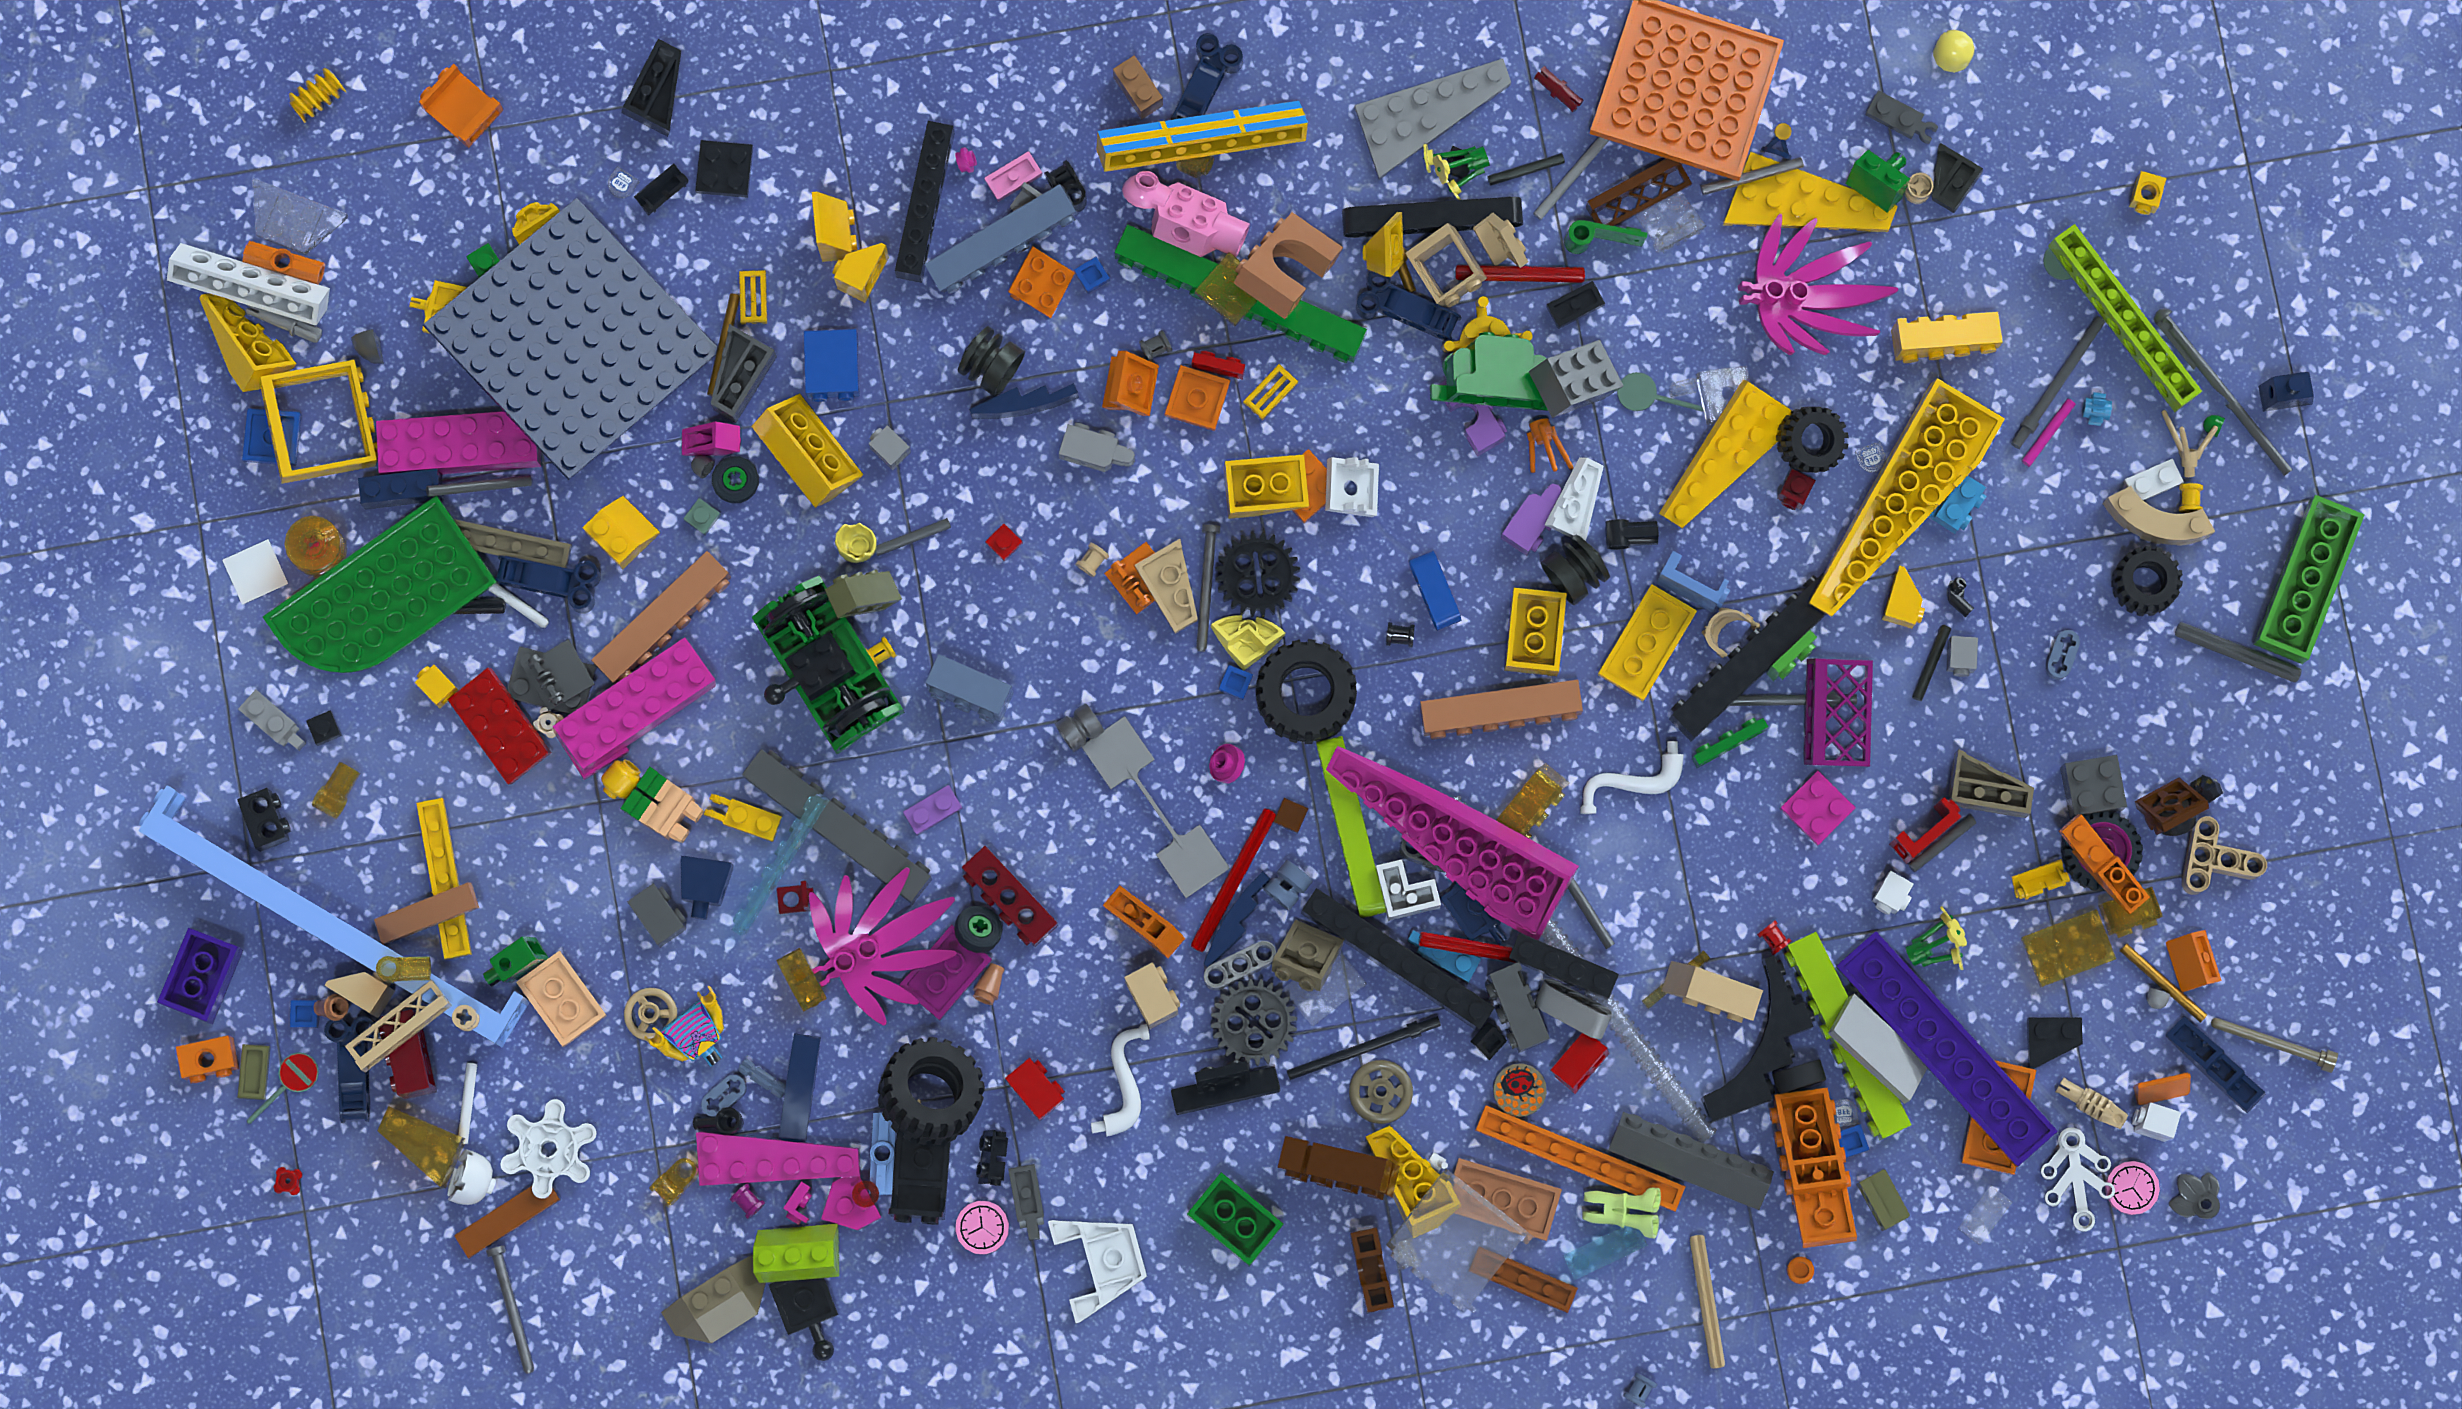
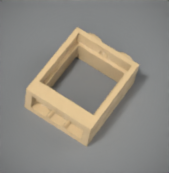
M1449 223L1405 253L1435 302L1445 308L1459 303L1461 296L1467 292L1476 291L1482 286V282L1487 279L1456 228ZM1454 242L1474 274L1443 294L1424 262Z

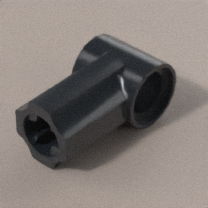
M1616 519L1605 522L1607 549L1620 550L1630 548V546L1658 545L1659 532L1657 521L1629 522V520Z

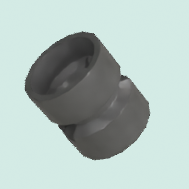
M1086 703L1074 711L1073 718L1066 716L1055 723L1059 733L1073 752L1086 744L1087 737L1093 739L1105 732L1099 720Z

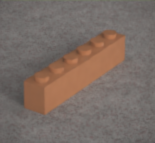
M706 551L591 661L613 684H616L631 674L638 665L643 666L653 657L651 653L658 646L660 648L666 646L672 639L670 635L676 629L682 630L690 623V616L694 612L704 610L711 602L709 598L713 594L723 592L730 584L728 581L731 578L730 574Z
M1578 680L1420 701L1419 705L1424 737L1430 736L1431 740L1445 738L1446 733L1456 732L1457 736L1470 735L1473 733L1472 730L1482 728L1483 732H1493L1499 730L1498 726L1509 725L1510 729L1521 728L1525 726V722L1535 721L1536 725L1551 723V719L1562 718V721H1572L1578 719L1577 715H1581L1583 712Z

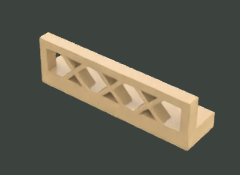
M430 980L345 1047L356 1060L355 1063L359 1068L367 1072L452 1005L434 981ZM432 989L438 998L428 1006H421L422 995ZM417 1000V1005H411V1003ZM405 1008L416 1009L415 1016L406 1023L399 1022L402 1010ZM396 1016L395 1022L389 1021ZM384 1024L395 1025L393 1033L383 1040L378 1039L380 1027ZM374 1033V1038H367ZM362 1041L373 1042L372 1049L361 1057L354 1049Z

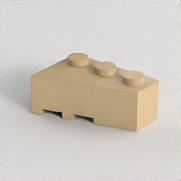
M1674 961L1670 963L1662 988V992L1683 998L1682 1003L1694 1007H1697L1698 1004L1704 1005L1705 1011L1720 1015L1721 1011L1728 1013L1727 1019L1742 1023L1743 1019L1754 1020L1763 992L1761 989L1702 968Z

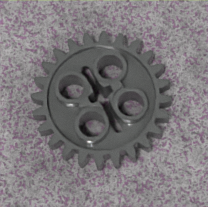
M1249 979L1248 987H1244L1241 981L1238 982V990L1229 986V997L1221 993L1220 997L1224 1003L1214 1004L1220 1010L1219 1013L1211 1014L1212 1018L1218 1020V1022L1211 1024V1028L1219 1030V1032L1213 1035V1039H1222L1218 1048L1227 1047L1228 1050L1225 1056L1228 1057L1234 1053L1236 1054L1235 1061H1239L1243 1057L1249 1064L1250 1060L1254 1059L1256 1066H1259L1260 1059L1264 1058L1267 1064H1270V1055L1279 1059V1049L1288 1051L1287 1046L1284 1044L1285 1041H1294L1288 1035L1289 1032H1297V1028L1290 1025V1023L1297 1021V1017L1290 1016L1289 1014L1295 1010V1006H1286L1290 997L1288 996L1283 999L1280 997L1283 991L1282 988L1273 992L1272 982L1267 988L1263 987L1262 979H1260L1258 986H1254L1252 979ZM1249 997L1257 998L1260 1001L1259 1008L1254 1011L1248 1010L1245 1007L1246 999ZM1237 1006L1240 1007L1252 1019L1259 1017V1025L1270 1032L1273 1038L1269 1039L1256 1026L1252 1029L1249 1028V1020L1239 1014L1235 1008ZM1270 1014H1276L1280 1018L1281 1023L1278 1027L1270 1028L1265 1022L1266 1017ZM1237 1017L1243 1022V1026L1239 1031L1229 1029L1227 1023L1231 1018ZM1255 1034L1261 1036L1264 1041L1263 1045L1260 1048H1252L1248 1044L1250 1036Z

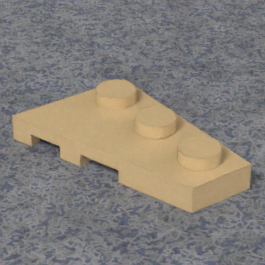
M1180 539L1134 565L1175 634L1198 621Z

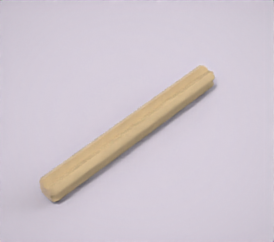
M1695 1235L1690 1237V1245L1709 1363L1713 1369L1722 1368L1725 1366L1705 1237L1703 1235Z

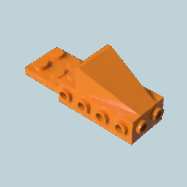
M1828 1088L1774 1095V1106L1769 1108L1770 1120L1772 1124L1776 1123L1777 1131L1774 1132L1776 1148L1781 1147L1782 1155H1779L1781 1172L1786 1171V1179H1784L1786 1196L1791 1195L1802 1247L1810 1248L1857 1241V1233L1847 1187H1851L1849 1171H1845L1843 1163H1846L1844 1147L1839 1145L1838 1139H1841L1839 1123L1834 1121L1836 1107L1834 1099L1830 1100Z

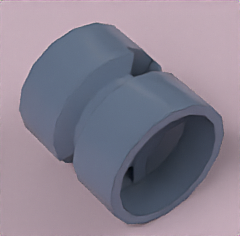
M1286 860L1277 871L1278 877L1271 878L1263 890L1282 907L1291 910L1299 900L1298 893H1304L1313 880L1292 862ZM1284 882L1291 887L1289 891L1282 887Z

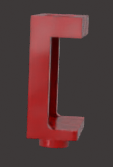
M1943 797L1934 806L1942 820L1915 843L1903 831L1889 844L1906 864L1962 817L1959 814L1960 808L1952 799L1947 800Z

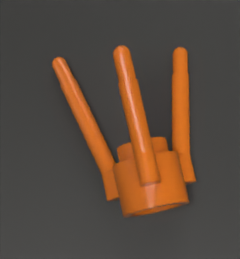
M1539 419L1530 423L1531 432L1527 433L1530 472L1535 473V441L1537 445L1544 444L1552 470L1554 472L1558 470L1550 445L1552 439L1568 468L1572 470L1574 468L1557 436L1555 426H1551L1549 419Z

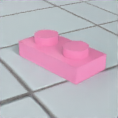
M1028 151L986 176L984 180L999 202L1021 189L1024 182L1029 184L1043 176Z

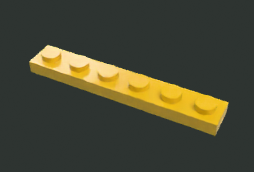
M443 798L416 803L433 896L460 886ZM465 914L438 924L445 960L472 955Z

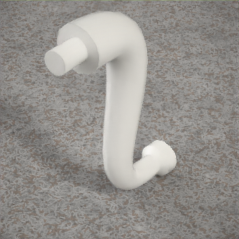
M1678 741L1667 742V754L1662 755V769L1657 776L1640 777L1602 773L1590 778L1584 787L1583 805L1580 807V814H1596L1593 798L1594 792L1599 787L1609 786L1642 794H1660L1673 788L1681 776L1684 755L1678 754Z
M1141 1024L1139 1028L1123 1031L1114 1039L1111 1047V1059L1121 1089L1123 1106L1119 1112L1103 1115L1104 1121L1091 1123L1092 1134L1105 1131L1107 1137L1128 1130L1137 1122L1141 1112V1099L1135 1079L1124 1055V1046L1128 1041L1137 1038L1150 1040L1147 1024Z

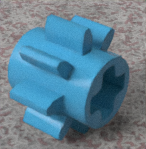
M2093 392L2091 398L2085 397L2082 417L2089 418L2088 424L2101 426L2103 420L2109 421L2112 401L2105 400L2106 394Z

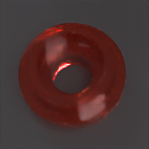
M861 1181L854 1186L852 1198L858 1206L868 1208L878 1201L879 1190L873 1182ZM864 1189L870 1190V1198L862 1199L861 1192Z

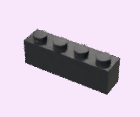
M1519 933L1509 956V960L1516 963L1520 962L1521 965L1606 1000H1609L1619 976L1616 972L1522 933Z

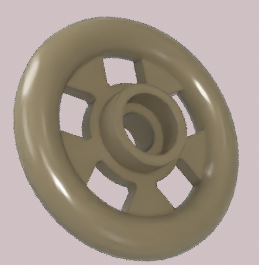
M1374 1060L1361 1066L1353 1075L1349 1086V1098L1354 1110L1363 1119L1376 1124H1386L1396 1121L1407 1112L1413 1098V1086L1409 1075L1401 1066L1387 1060ZM1374 1071H1380L1382 1078L1371 1081L1369 1074ZM1393 1075L1401 1083L1397 1088H1394L1392 1083L1388 1081ZM1360 1086H1368V1098H1360ZM1378 1087L1386 1089L1384 1096L1381 1097L1376 1094ZM1394 1095L1401 1098L1396 1108L1388 1104ZM1372 1102L1383 1106L1381 1113L1369 1110Z

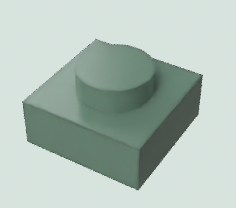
M698 498L683 519L706 536L721 514Z

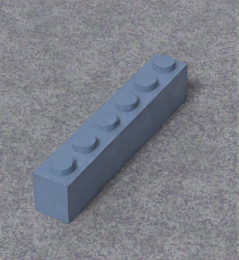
M1059 184L925 263V266L938 289L943 293L948 291L951 294L963 287L961 284L963 281L969 278L973 281L984 275V269L991 265L997 267L1008 260L1006 256L1014 251L1016 254L1025 251L1030 247L1029 243L1036 238L1041 241L1053 234L1051 230L1058 225H1061L1063 228L1075 221L1074 216L1079 213L1065 188Z

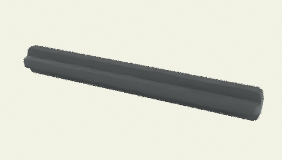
M2180 622L2175 630V636L2291 682H2297L2301 676L2302 670L2298 667L2186 623Z

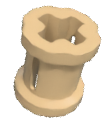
M1090 542L1088 545L1089 550L1081 561H1077L1075 565L1089 576L1095 577V571L1103 560H1107L1110 556L1099 546Z
M461 1005L453 1011L452 1021L461 1030L472 1031L478 1026L480 1017L472 1007ZM468 1012L472 1019L471 1021H466L464 1025V1022L460 1020V1016H465Z

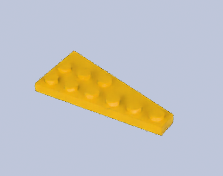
M1743 379L1659 514L1681 528L1687 525L1778 442L1776 441V435L1781 436L1782 432L1778 430L1779 425L1785 424L1783 419L1786 415H1792V410Z

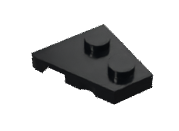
M2082 1017L2027 1018L2028 1068L2035 1069L2082 1045Z

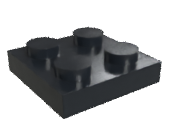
M701 140L696 193L748 198L753 145Z

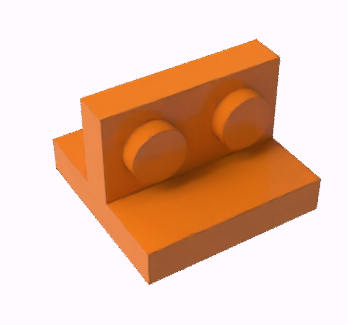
M1118 351L1117 357H1111L1102 407L1107 410H1129L1141 416H1150L1159 365L1128 351Z

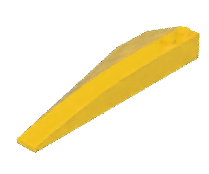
M1938 378L1931 382L1855 515L1809 604L1832 617L1968 474L1980 464L2005 418Z

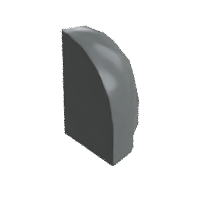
M373 329L360 332L351 337L354 349L363 359L373 364H384L380 340Z

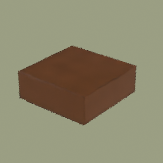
M1284 798L1273 823L1298 834L1309 808Z

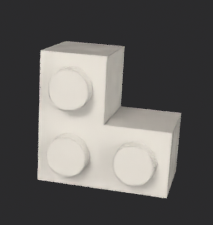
M1402 859L1376 866L1388 921L1440 908L1441 903L1435 879L1408 885Z

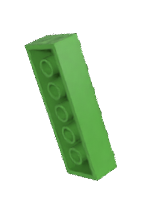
M2314 495L2309 500L2253 645L2302 665L2309 660L2365 514L2318 495Z

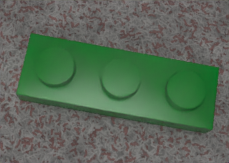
M1754 717L1741 725L1742 730L1736 733L1730 730L1719 736L1720 742L1713 746L1706 743L1695 750L1696 755L1692 758L1696 768L1765 732L1768 729V725L1764 718L1757 721Z

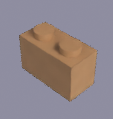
M1135 55L1113 68L1114 80L1141 120L1163 106V97Z

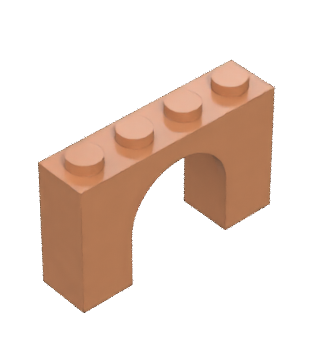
M1293 212L1285 220L1280 218L1273 228L1274 232L1268 231L1260 243L1261 246L1256 245L1248 255L1249 259L1246 260L1244 258L1235 270L1238 275L1234 281L1235 285L1284 319L1297 307L1306 288L1282 272L1275 264L1273 258H1292L1323 278L1335 264L1343 249L1342 246Z

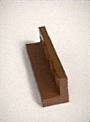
M1665 159L1588 200L1586 209L1593 221L1600 224L1602 222L1597 212L1603 209L1615 211L1613 220L1605 225L1617 226L1692 185V182L1682 166L1683 163ZM1676 170L1684 181L1676 187L1665 184L1667 175ZM1663 178V182H1662V183H1661V182H1657V180ZM1650 183L1661 187L1659 196L1654 199L1642 196L1644 188L1650 185ZM1664 188L1669 189V191L1662 194ZM1641 189L1640 195L1634 194L1636 191ZM1627 196L1638 199L1636 208L1631 211L1620 208L1622 199ZM1641 200L1646 201V203L1640 205ZM1618 202L1617 207L1611 206L1612 204ZM1618 212L1624 214L1617 218Z

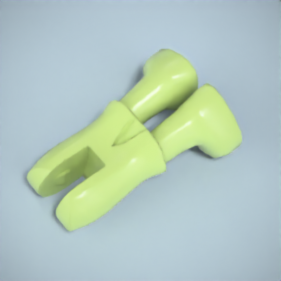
M1648 1188L1644 1194L1636 1196L1628 1195L1627 1193L1613 1194L1603 1191L1584 1192V1201L1605 1205L1604 1212L1583 1211V1220L1595 1224H1613L1621 1228L1625 1226L1640 1230L1647 1238H1656L1659 1229L1658 1215L1629 1214L1630 1209L1652 1213L1657 1212L1661 1202L1660 1188Z

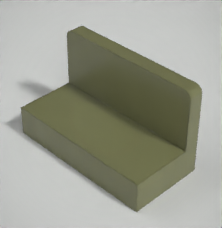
M1883 1169L1856 1184L1881 1231L1894 1226L1910 1216L1886 1170Z

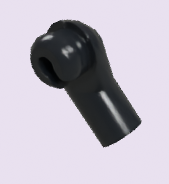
M1956 577L1948 585V602L1966 618L1974 607L1964 599V588L1967 586L1966 581L1961 577Z

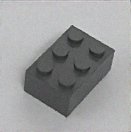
M1600 340L1549 357L1528 371L1552 418L1601 401L1623 387Z

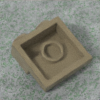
M1295 920L1273 958L1272 971L1282 981L1292 979L1299 982L1300 987L1306 991H1313L1314 989L1321 991L1331 973L1332 965L1343 947L1344 940Z

